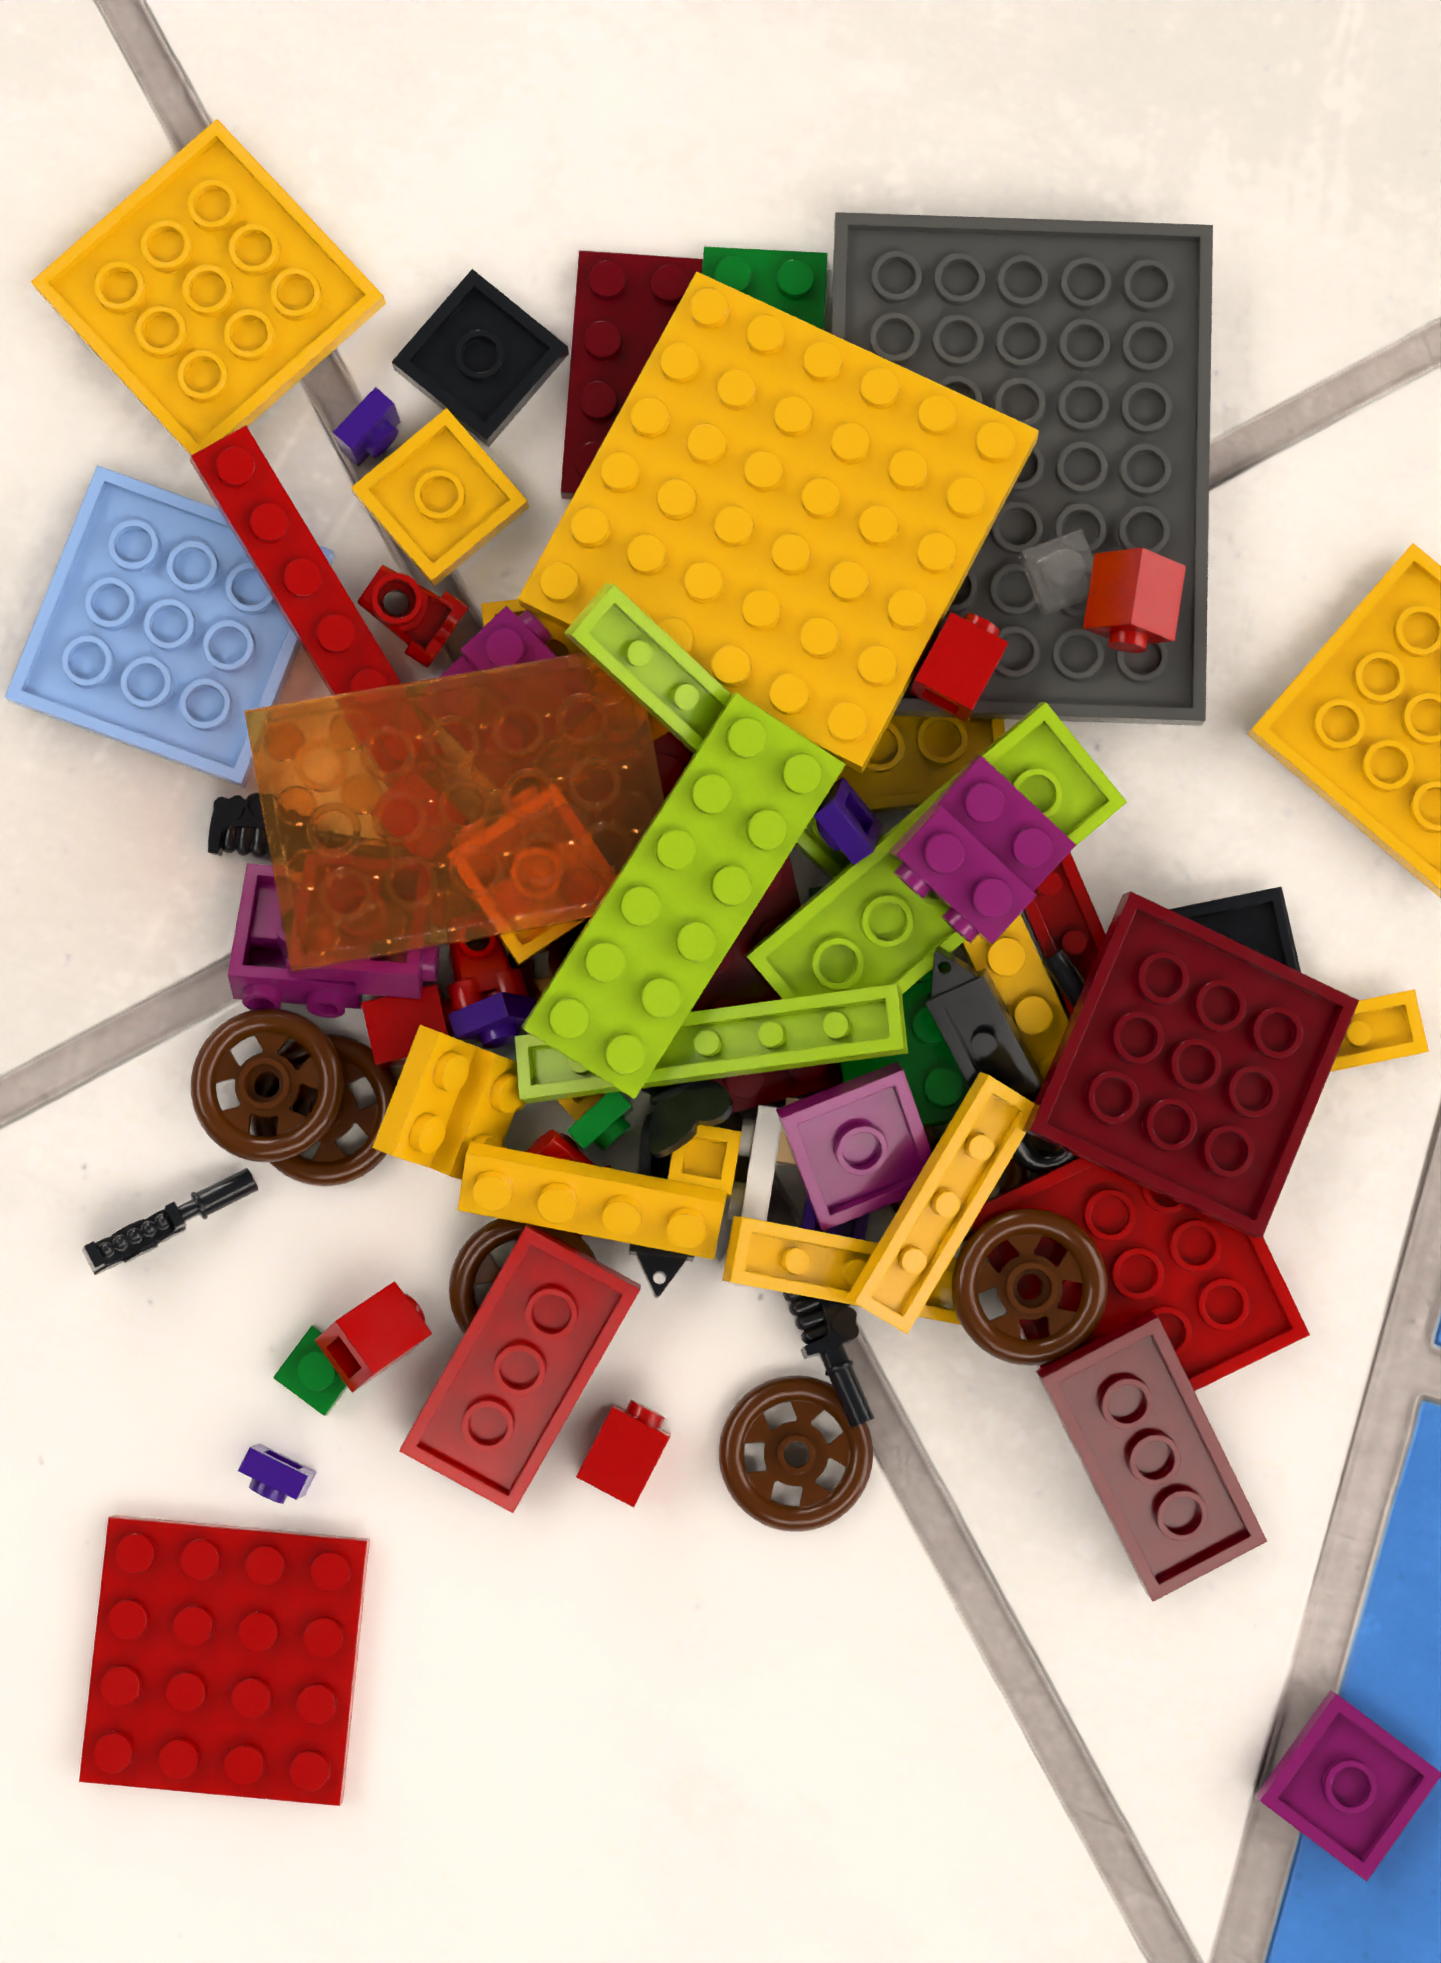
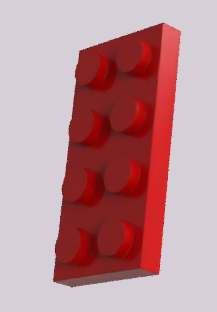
M526 1224L409 1430L399 1452L507 1511L514 1513L640 1292L641 1285L536 1226Z

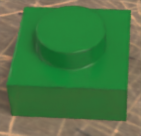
M620 1092L607 1093L577 1120L567 1132L586 1152L596 1144L604 1152L631 1128L632 1125L625 1117L633 1110V1107Z
M311 1325L273 1378L323 1416H327L348 1387L315 1342L324 1331L316 1325Z

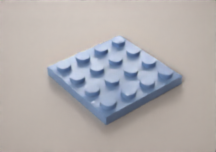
M97 465L5 698L13 704L245 788L301 644L219 509ZM319 546L332 566L335 559L333 551Z

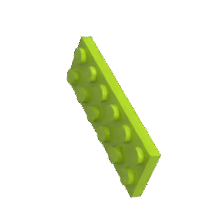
M736 692L733 693L521 1028L635 1099L846 764Z
M1040 702L978 755L984 757L1073 841L1076 846L1127 803L1121 793L1046 702ZM968 765L879 839L873 853L855 865L851 863L744 954L781 999L898 984L903 994L933 968L936 947L940 946L951 953L965 941L963 937L942 919L944 913L949 909L931 891L924 899L920 898L894 874V871L901 863L889 851Z

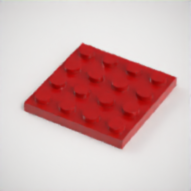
M1076 1157L1070 1163L1050 1172L1042 1173L986 1200L971 1226L974 1232L982 1224L999 1214L1027 1208L1051 1211L1076 1223L1097 1246L1106 1268L1108 1282L1107 1301L1102 1318L1093 1334L1081 1347L1152 1311L1158 1316L1194 1391L1310 1335L1264 1237H1250L1080 1157ZM1042 1236L1034 1250L1035 1255L1048 1259L1055 1266H1058L1066 1252L1062 1245ZM1006 1240L994 1248L986 1260L997 1272H1000L1010 1259L1018 1256V1252ZM1034 1274L1024 1275L1017 1284L1019 1295L1026 1299L1034 1297L1040 1289V1282ZM1064 1280L1062 1281V1296L1057 1306L1061 1309L1076 1312L1081 1298L1082 1283ZM1046 1316L1035 1320L1020 1319V1332L1024 1339H1039L1049 1336ZM1051 1363L1043 1364V1365H1037V1368H1038V1370H1039V1369H1041V1368H1043V1367H1045V1366H1047V1365H1049V1364H1051Z
M119 1515L108 1517L79 1782L340 1806L344 1798L370 1539Z

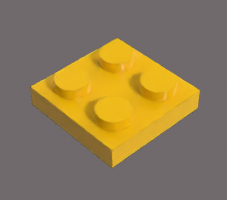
M447 408L351 487L354 496L433 587L529 508L528 500Z

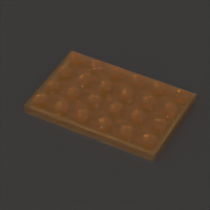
M585 653L244 711L290 967L293 973L588 920L664 802L648 711Z

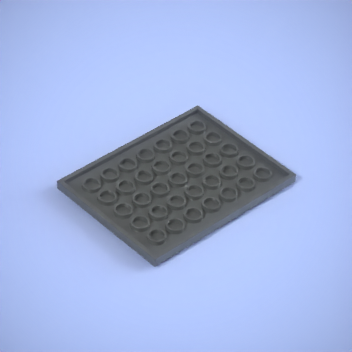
M835 212L831 334L1039 430L1038 440L893 716L956 718L910 694L914 679L947 618L953 612L962 618L967 613H971L990 621L1000 630L998 637L1009 642L970 718L1020 720L1040 702H1046L1061 721L1202 726L1206 721L1213 225ZM1143 547L1185 565L1186 570L1175 642L1147 644L1145 652L1128 653L1109 648L1107 646L1108 638L1083 629L1095 553Z

